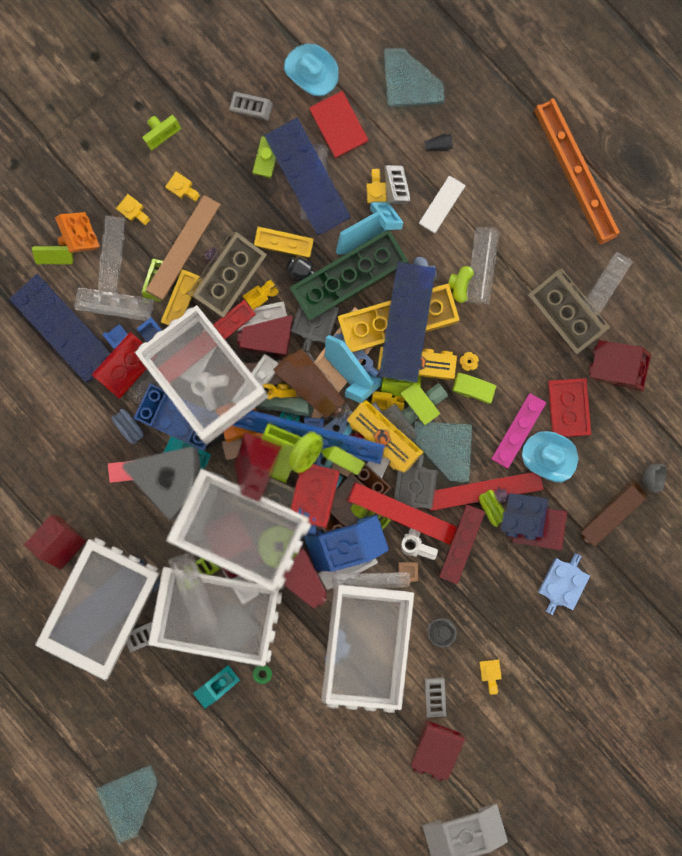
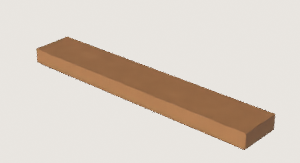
M205 195L202 197L148 285L146 292L162 301L164 300L220 208L219 203Z

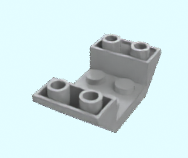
M497 803L479 808V812L443 823L441 820L422 825L431 856H478L492 852L507 843L508 840Z

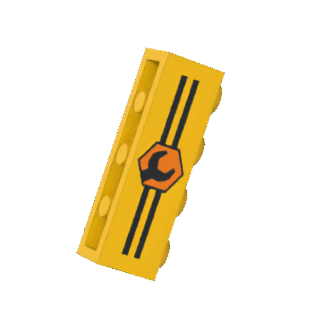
M385 344L384 347H380L378 371L454 380L457 356L449 351H442L441 354L434 353L432 349L415 351L414 347L404 346L403 349H398L396 345Z
M367 400L362 402L347 419L350 427L356 432H360L365 440L385 445L383 457L393 462L392 465L398 471L406 472L424 453Z

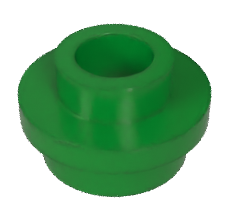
M258 665L254 668L253 678L257 683L265 684L270 681L272 671L269 666ZM261 670L266 672L265 677L259 676Z

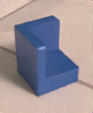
M152 317L136 329L147 343L153 339L157 332L162 331Z
M119 324L108 334L105 332L102 335L115 349L128 334Z

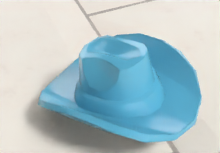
M304 44L296 47L285 60L284 71L287 76L306 92L314 96H325L334 89L338 81V66L335 59L325 49L316 44Z
M549 431L538 432L529 437L523 446L522 458L524 465L545 479L562 483L570 479L576 470L578 463L576 446L562 435Z

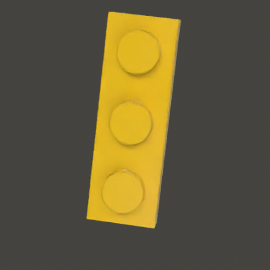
M258 227L254 245L263 249L310 258L314 239Z
M182 269L161 323L169 326L173 320L179 319L184 315L192 300L188 293L200 276Z

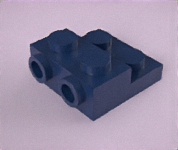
M509 493L507 511L503 514L501 531L506 532V536L511 537L523 534L525 535L524 539L536 540V537L543 538L548 499Z

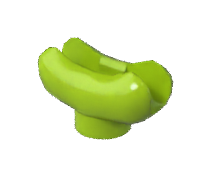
M469 266L460 268L458 275L451 274L449 279L450 289L453 290V298L459 303H464L467 300V287L474 275L473 269Z
M488 490L486 493L479 495V502L491 524L498 527L499 523L503 521L505 510L495 492Z

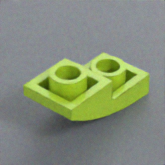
M457 373L452 391L467 398L473 397L486 404H491L496 385L473 376Z
M415 381L400 392L401 396L424 425L440 414Z

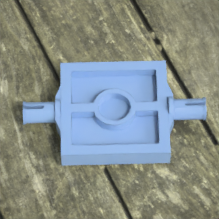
M574 553L570 563L554 558L538 590V593L546 596L551 601L546 612L553 615L557 605L565 606L571 610L574 609L590 575L582 572L577 567L582 556Z

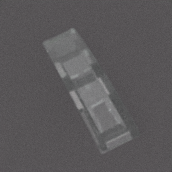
M105 216L102 254L99 264L98 294L117 296L126 217Z
M617 251L586 297L599 314L633 262Z

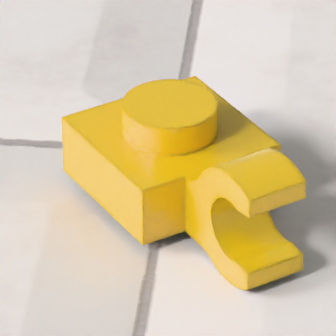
M372 169V183L367 184V203L387 202L386 183H380L379 169Z
M175 172L165 186L167 190L181 199L186 195L196 202L200 197L197 191L190 188L192 182L178 172Z
M129 194L116 208L131 222L134 218H137L146 226L150 221L149 217L141 212L144 208L143 205Z
M269 280L261 288L256 286L243 295V298L254 310L268 300L267 296H275L279 291L276 287L272 288L275 284Z
M268 383L263 384V387L269 389L267 399L274 397H296V391L286 383H278V386Z
M373 392L371 405L376 402L381 411L389 409L394 404L401 411L404 409L403 397L395 396L392 398V393Z
M499 660L479 662L481 680L488 681L489 694H498L496 680L501 679Z

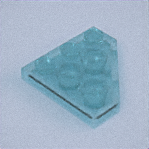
M404 48L384 49L388 107L444 103L443 82L439 78L433 76L425 66L410 56Z
M415 421L414 429L418 435L413 441L422 449L427 457L449 481L469 482L472 425L429 422L424 425L422 422Z
M151 764L96 789L118 843L137 836L158 784Z

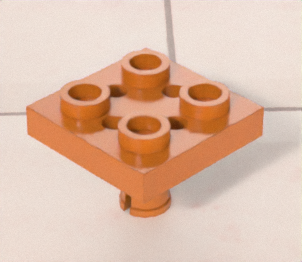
M85 212L59 214L55 217L62 236L58 237V243L60 246H67L70 253L96 250L100 247Z

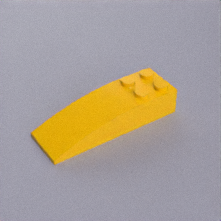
M449 283L338 316L345 343L351 352L402 340L450 326L460 321Z

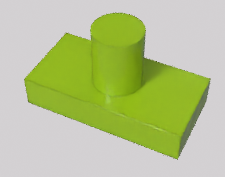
M173 115L162 123L156 116H153L147 122L152 130L142 138L152 151L182 128Z
M261 137L253 169L254 175L272 178L280 140Z

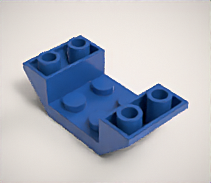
M150 384L134 419L204 451L206 444L163 389ZM181 398L204 429L220 417V415Z
M377 514L360 518L355 525L323 533L321 529L317 530L316 534L304 535L315 570L334 572L360 565L389 551Z

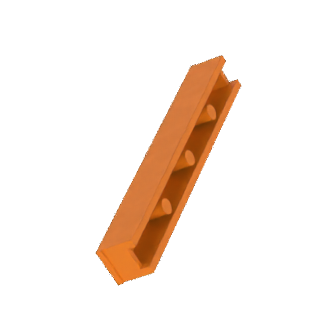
M553 98L549 102L538 105L534 112L599 244L601 245L616 238L620 232L555 99Z

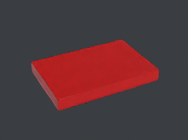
M343 91L309 108L335 159L369 142Z
M131 332L92 374L95 379L119 399L147 369L135 353L143 343ZM153 356L151 361L153 362L158 356Z
M587 378L548 381L552 432L564 437L591 435Z
M312 464L307 470L299 473L290 510L299 513L300 508L302 509V516H304V511L311 515L307 517L309 524L327 528L340 471Z

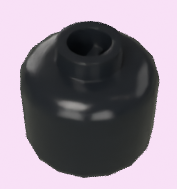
M300 255L291 257L285 268L287 276L297 282L315 273L312 270L313 263Z

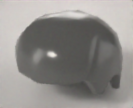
M651 464L647 466L642 475L644 488L648 492L653 493L663 491L666 480L665 465Z
M435 619L427 628L429 640L437 647L445 648L451 646L456 640L457 629L449 619Z

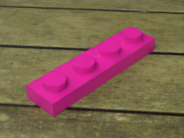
M531 393L528 394L491 460L507 469L509 468L546 402Z

